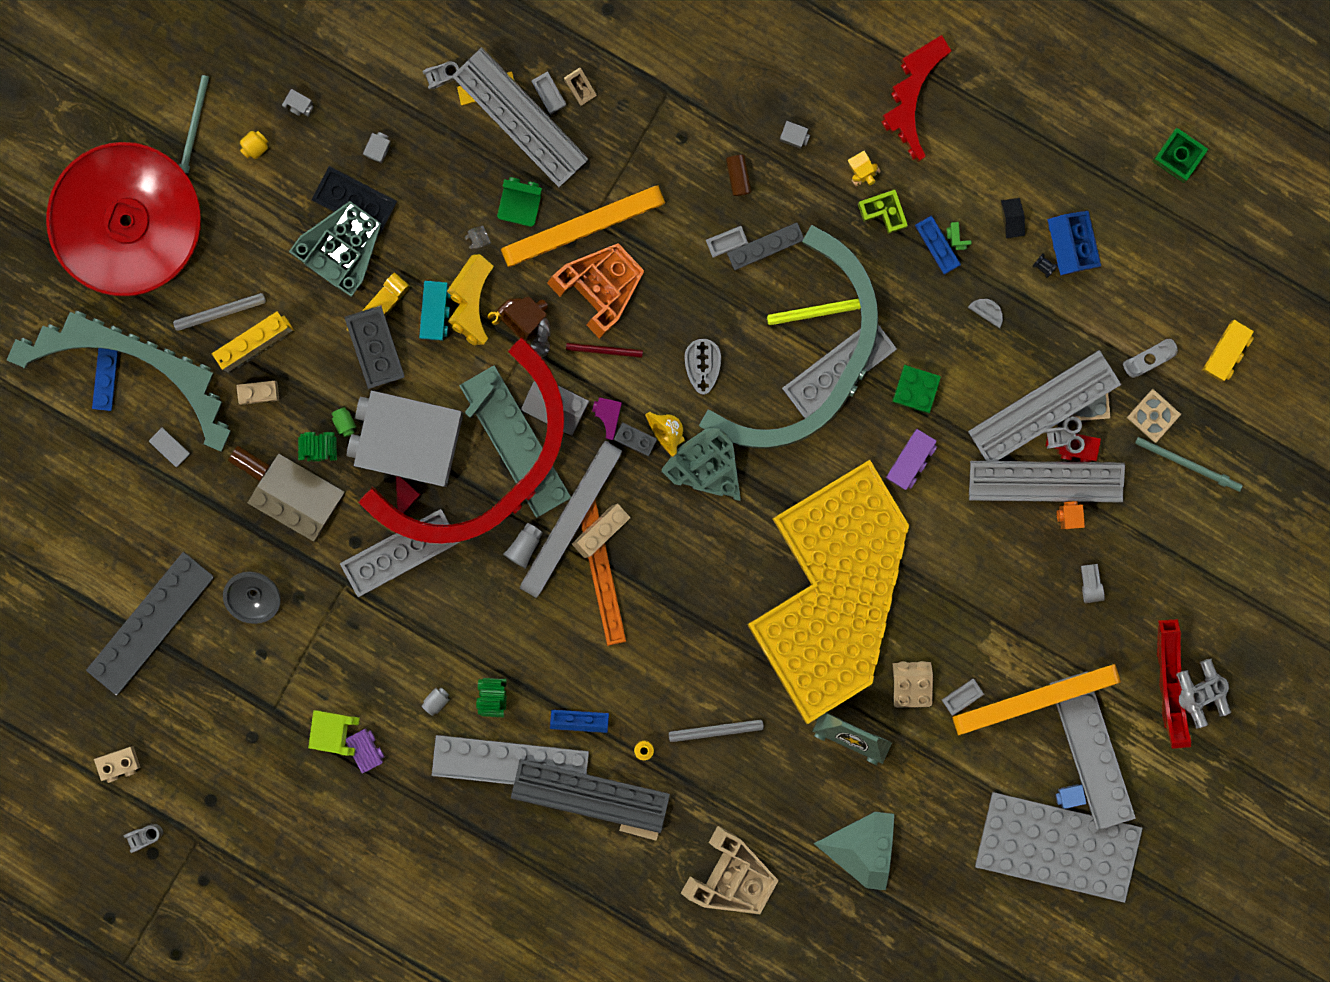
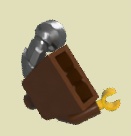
M530 297L508 299L497 309V312H490L488 314L489 319L496 316V319L492 322L493 325L499 324L502 320L519 338L523 337L526 341L537 331V336L532 341L531 346L541 357L547 355L550 349L547 339L551 334V327L544 312L548 305L543 299L536 303Z

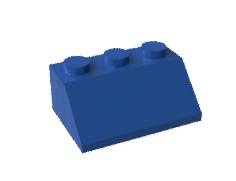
M1089 211L1069 213L1047 219L1060 275L1101 267Z

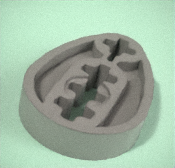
M698 339L693 341L685 351V367L689 380L697 393L702 395L709 393L719 374L721 353L714 342L708 339ZM701 342L708 346V349L704 352L708 356V359H705V365H708L705 372H701V369L697 368V365L701 364V360L697 359V356L701 354L697 346H700ZM702 376H704L705 384H709V388H706L705 391H701V388H698V384H701Z

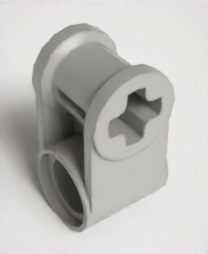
M450 61L423 70L422 72L426 75L429 83L428 89L432 90L455 81L452 76L447 75V69L453 66L456 67L457 71L460 67L455 62Z
M151 824L123 836L127 838L131 848L130 853L161 839L163 830L158 824ZM149 829L156 831V838L149 836Z

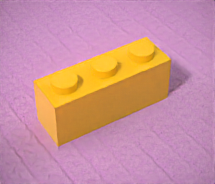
M1232 320L1202 371L1221 382L1226 379L1229 380L1234 373L1232 369L1234 364L1239 363L1244 356V353H1242L1245 346L1249 347L1254 337L1252 334L1254 331L1236 320Z

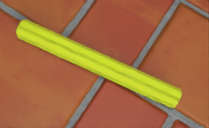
M859 299L770 314L767 316V321L769 325L857 310L861 306Z

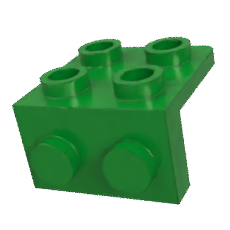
M509 177V180L504 179L503 193L497 214L498 219L530 227L534 226L543 191L539 184L534 182L523 184L520 183V179Z

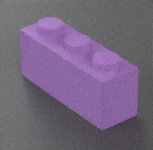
M916 429L889 471L886 479L903 490L911 489L917 480L914 478L918 471L922 472L927 464L925 462L928 455L932 456L937 446L934 445L936 440Z

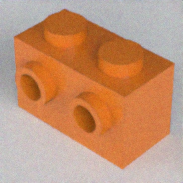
M1078 501L1064 502V506H1059L1056 516L1057 522L1061 524V529L1085 528L1083 505H1078Z

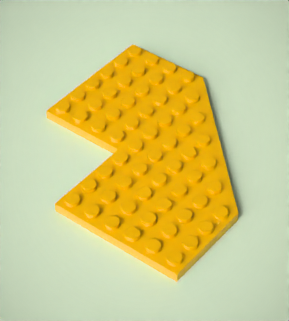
M871 460L864 462L772 518L811 585L747 625L806 724H809L870 686L874 679L875 666L878 662L880 645L885 632L886 619L891 606L892 593L898 576L899 563L902 558L909 524Z

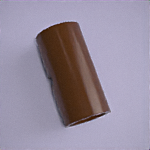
M745 155L726 158L733 196L752 193Z
M240 446L234 449L228 459L229 463L242 471H246L248 475L258 481L262 480L270 467L269 464Z

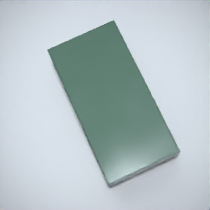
M487 383L465 411V414L472 418L495 387Z

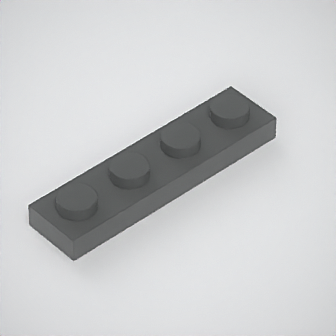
M794 223L727 252V255L735 271L803 241L804 237L798 223Z

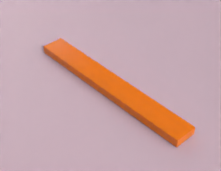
M596 500L593 501L581 522L583 532L599 518ZM604 543L588 559L607 646L626 642V637Z

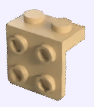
M931 662L893 663L894 706L897 708L930 707L932 705L933 690Z

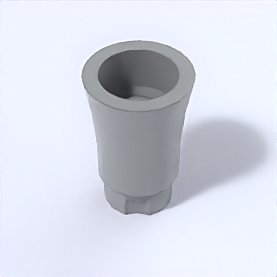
M527 523L503 555L526 569L543 532Z

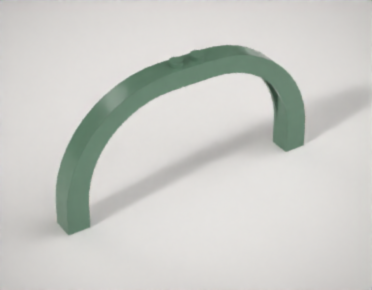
M811 225L804 237L803 244L837 264L848 276L859 297L862 320L856 349L827 400L813 414L796 424L779 429H752L737 425L708 409L699 427L704 430L706 428H720L733 441V444L760 449L778 448L800 442L812 436L837 415L849 396L853 397L858 388L855 386L859 379L862 380L867 372L865 367L872 355L878 332V307L871 281L857 257L844 244Z

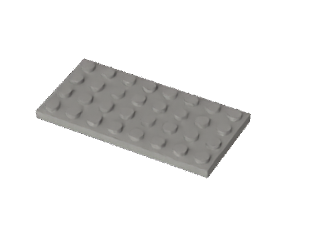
M992 792L975 867L1125 903L1142 827L1120 823L1097 831L1092 815Z

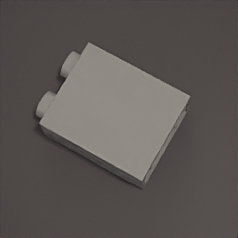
M371 391L369 398L360 397L355 419L362 420L364 423L361 436L351 434L347 457L355 458L354 466L447 487L464 413L454 409Z

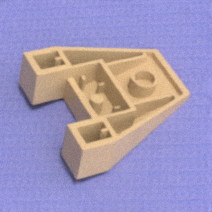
M717 826L709 843L722 851V856L706 884L689 877L681 894L688 900L705 908L761 914L778 883V879L740 838Z

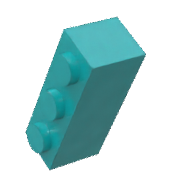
M424 281L420 339L444 341V337L448 336V326L445 325V319L449 318L450 307L447 306V299H451V295L447 292L449 289L448 283Z

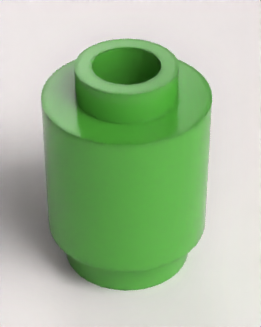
M346 407L332 413V421L339 435L348 437L355 433L354 430L357 427Z

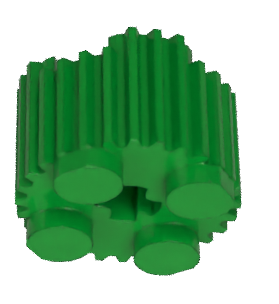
M304 432V434H300V437H298V460L302 461L307 458L309 462H319L328 459V457H330V461L337 460V437H335L334 432H324L319 434V436H316V432Z
M483 678L478 680L480 696L477 697L476 701L478 715L483 717H504V710H506L507 705L506 691H504L505 687H507L506 679Z

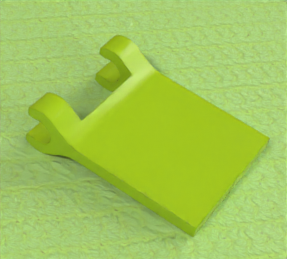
M313 710L308 748L346 756H355L356 748L345 747L348 725H359L360 718Z

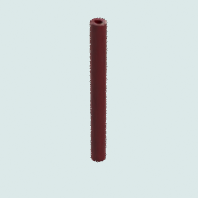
M566 343L567 351L642 358L643 350Z

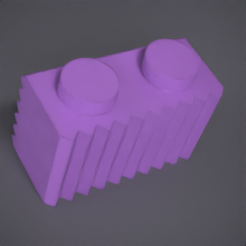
M366 728L346 738L347 746L356 748L355 756L353 757L361 773L384 762L383 758H385L381 748H376L374 741H376L374 734L371 730L367 731Z

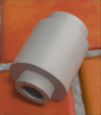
M442 687L440 689L435 688L423 701L422 708L431 716L435 713L438 714L450 701L448 699L449 694Z

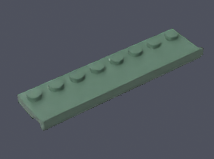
M495 365L459 386L470 405L487 383L495 387L477 410L476 415L517 484L537 461L542 451V446ZM552 466L546 477L534 490L536 491L534 496L529 500L526 499L537 518L567 501L571 496Z

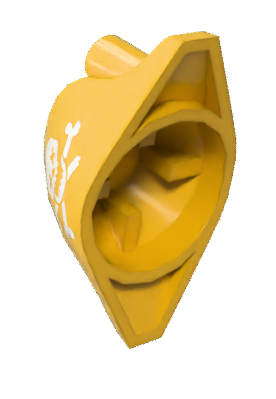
M652 412L645 414L660 444L672 457L676 455L677 446L685 441L682 436L683 425L681 421L669 414L656 415Z

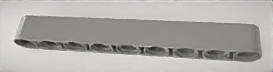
M604 441L519 589L535 598L538 597L613 469L622 450Z

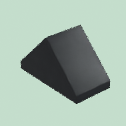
M1020 198L1001 200L1006 239L1025 236V215Z

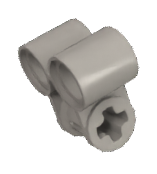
M1069 417L1064 420L1062 427L1045 429L1049 444L1047 449L1063 447L1065 445L1066 450L1070 453L1081 452L1084 449L1085 443L1081 437L1076 436V433L1082 428L1080 419ZM1070 420L1075 421L1077 424L1075 431H1071L1067 427ZM1073 439L1078 440L1080 443V447L1077 450H1073L1070 446V442Z

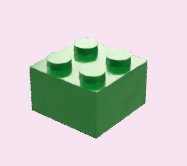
M1176 127L1152 162L1184 183L1199 164L1208 148Z
M903 365L892 403L929 414L941 376Z

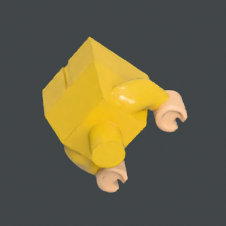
M865 151L848 160L849 166L854 172L852 182L855 186L865 181L869 185L876 182L873 176L877 175V172L880 173L881 170L876 163L871 164Z

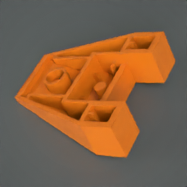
M617 243L565 264L550 278L547 284L559 297L574 286L588 300L598 313L591 318L587 326L600 339L619 320L644 270Z

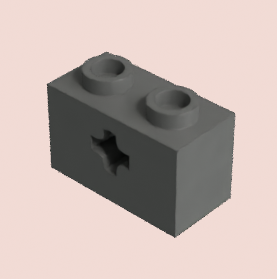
M623 422L614 438L615 441L648 457L657 441L656 438Z

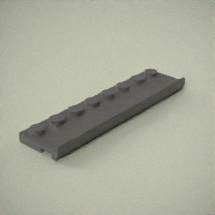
M182 552L86 671L118 696L214 579V576L187 553Z
M520 759L511 799L661 833L670 794Z

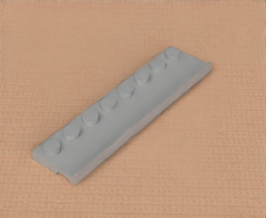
M482 47L452 75L461 87L558 187L588 160V157Z
M1099 350L968 432L986 461H998L1045 432V429L1052 428L1121 384Z
M970 461L969 500L1123 502L1125 464L1115 462Z
M1087 671V672H1084V673H1081V674H1078V675H1074V676H1071V677L1062 679V680H1059V681H1055V682L1049 683V685H1052V684H1055V683H1058V682H1061V681H1064V680H1067V679H1070V678H1073V677H1076V676H1079V675L1088 673V671ZM1093 691L1056 703L1096 830L1136 819L1095 692Z
M436 735L432 776L514 785L520 759L586 774L589 751Z

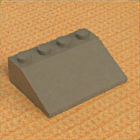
M278 454L256 487L248 504L316 542L345 492Z

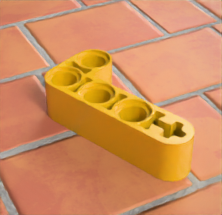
M394 272L385 281L384 287L362 311L381 305L386 316L406 294L410 286Z

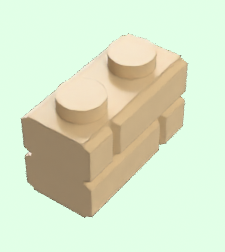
M277 381L237 385L238 402L240 405L279 401Z

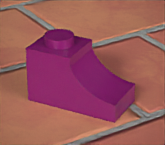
M599 397L598 401H594L592 412H595V417L603 421L606 428V439L614 440L622 402Z

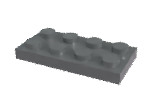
M382 306L345 316L344 318L368 389L404 378L405 376Z

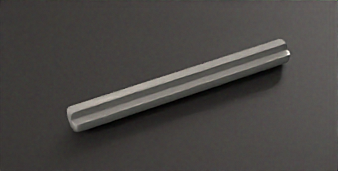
M260 293L175 320L173 324L175 330L179 331L264 304L266 299L264 294Z
M753 720L669 732L670 742L759 731L764 728L763 721Z

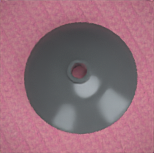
M242 572L233 576L227 582L223 591V601L229 613L246 623L257 624L270 620L277 613L281 602L280 592L275 583L265 575L256 572Z

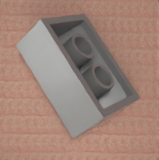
M534 381L521 410L547 423L545 402L538 385ZM558 386L564 409L563 432L572 436L589 401Z

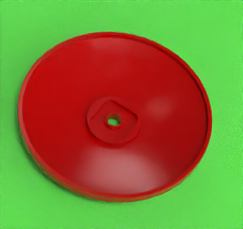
M117 142L90 149L73 160L65 168L51 191L46 212V225L49 241L55 256L74 279L90 289L107 295L136 296L149 293L164 286L174 279L187 265L195 251L200 236L201 210L192 182L176 162L152 147L138 143ZM130 216V225L123 226L121 223L122 217Z

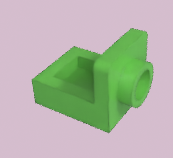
M959 222L949 224L950 227L946 228L947 239L951 240V247H956V250H966L967 246L972 245L971 241H960Z

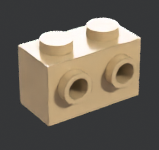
M134 746L94 759L101 781L107 780V783L118 780V775L124 773L126 777L136 774V769L141 768Z

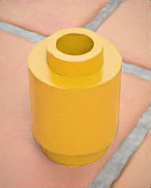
M642 740L636 744L634 752L638 759L648 760L652 757L654 748L649 741ZM643 747L647 748V754H642L640 749Z

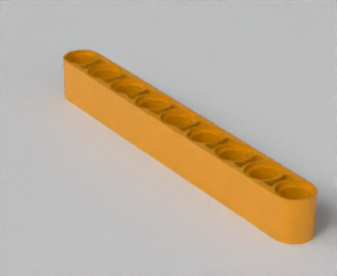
M659 185L653 186L503 247L501 252L507 267H511L657 208L666 202Z
M1113 664L954 716L952 719L957 734L961 735L1121 683V679L1116 665Z

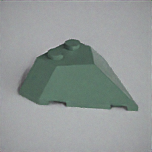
M706 428L677 448V454L673 457L671 456L662 468V472L676 485L681 486L685 484L692 486L696 490L719 496L724 494L741 501L733 441L720 428Z
M873 812L814 843L866 888L886 890L893 841L894 814Z

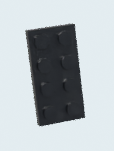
M330 166L312 198V201L333 212L349 201L381 223L378 235H381L397 204L396 200Z

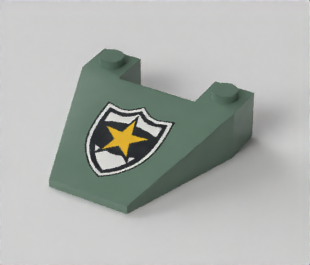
M827 712L817 718L812 729L816 738L823 741L826 738L868 757L866 761L875 765L878 762L883 764L892 745V742L875 734H870Z

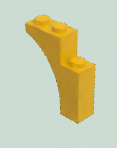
M480 254L471 255L447 290L452 295L451 299L460 304L448 322L453 325L452 328L456 332L464 334L467 337L466 340L472 345H484L488 339L480 321L479 299L485 279L494 266Z

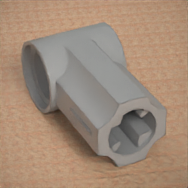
M1098 564L1081 566L1084 602L1104 601V590L1102 584H1100Z

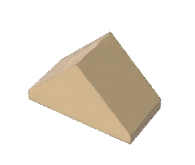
M581 68L564 77L565 83L580 106L597 96Z

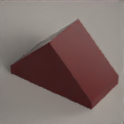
M396 476L397 510L405 513L421 494L404 478Z

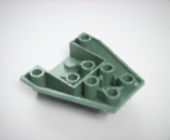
M349 201L301 235L289 252L315 273L352 297L363 282L381 223Z

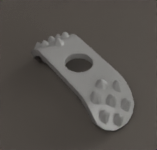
M1165 339L1152 348L1124 361V369L1132 378L1138 377L1172 359L1177 354V345L1172 339ZM1147 354L1154 355L1155 363L1152 365L1146 364L1144 357Z

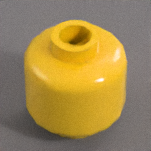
M250 131L240 140L242 147L240 151L247 159L250 156L253 159H258L268 149L267 143L269 141L259 131Z

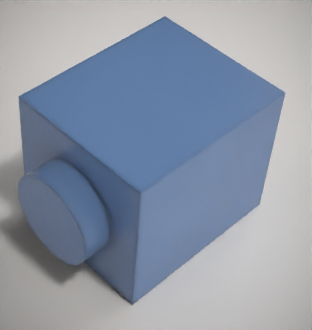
M1076 784L1058 788V793L1056 794L1057 804L1061 805L1063 809L1086 804L1083 786Z

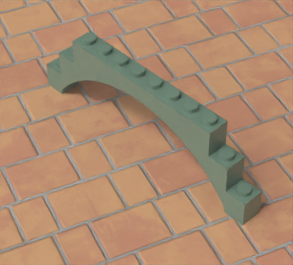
M77 310L75 314L69 313L61 333L58 332L60 328L49 324L48 327L42 326L34 347L31 346L32 342L27 339L21 338V341L15 339L7 361L26 369L28 364L44 356L76 348H104L140 358L164 373L186 396L201 424L205 437L204 445L221 452L223 451L231 431L228 430V425L218 421L217 425L214 424L223 402L219 401V396L210 392L208 396L205 395L214 373L210 372V367L200 364V367L193 365L194 360L184 356L182 359L175 357V352L165 349L164 352L158 350V345L149 341L144 344L139 341L140 337L129 333V336L121 334V329L111 326L110 329L104 327L105 322L95 318L93 321L86 319V314Z

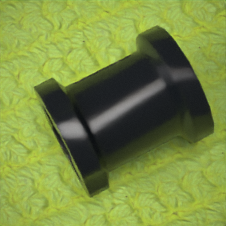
M1042 253L1032 267L1038 268L1048 278L1057 267V264L1051 263Z

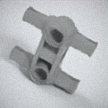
M1212 658L1200 662L1204 671L1205 681L1193 686L1188 670L1176 674L1182 689L1179 703L1183 709L1191 713L1196 729L1208 725L1202 708L1212 701L1217 706L1219 716L1231 713L1226 699L1229 690L1228 682L1221 675L1217 674Z

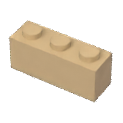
M614 504L588 527L572 545L584 558L590 557L630 519V516L619 504Z

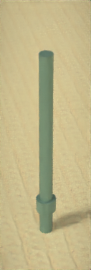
M205 75L201 77L182 161L179 164L186 174H189L190 170L189 161L209 81V76Z
M1137 437L1135 444L1215 480L1223 487L1228 486L1238 492L1243 487L1242 484L1229 479L1230 477L1225 474L1220 475L1140 437Z

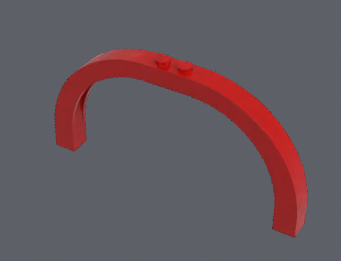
M523 337L508 352L527 370L538 385L547 412L545 442L533 467L490 510L474 519L456 524H431L411 518L397 510L372 487L358 503L382 525L399 535L416 541L439 544L455 543L477 537L491 530L512 512L514 514L517 513L525 499L529 500L536 493L534 490L546 477L558 455L563 437L564 409L561 393L551 369L539 353Z

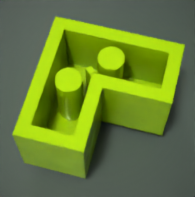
M896 190L858 203L863 221L866 222L882 216L888 234L905 229L908 226Z

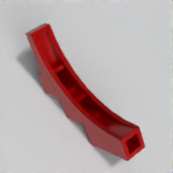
M942 35L901 60L902 65L900 66L906 75L909 74L910 77L891 89L893 91L891 93L892 98L901 105L882 116L883 121H881L886 131L890 130L891 134L899 130V139L903 144L906 143L909 150L907 151L912 160L916 159L917 162L926 157L919 143L916 131L915 109L917 97L930 71L952 52Z
M1178 619L1158 621L1157 658L1160 666L1159 686L1162 694V718L1164 726L1167 728L1172 749L1191 747L1186 711L1179 703L1182 689L1176 676L1177 673L1181 672V631Z

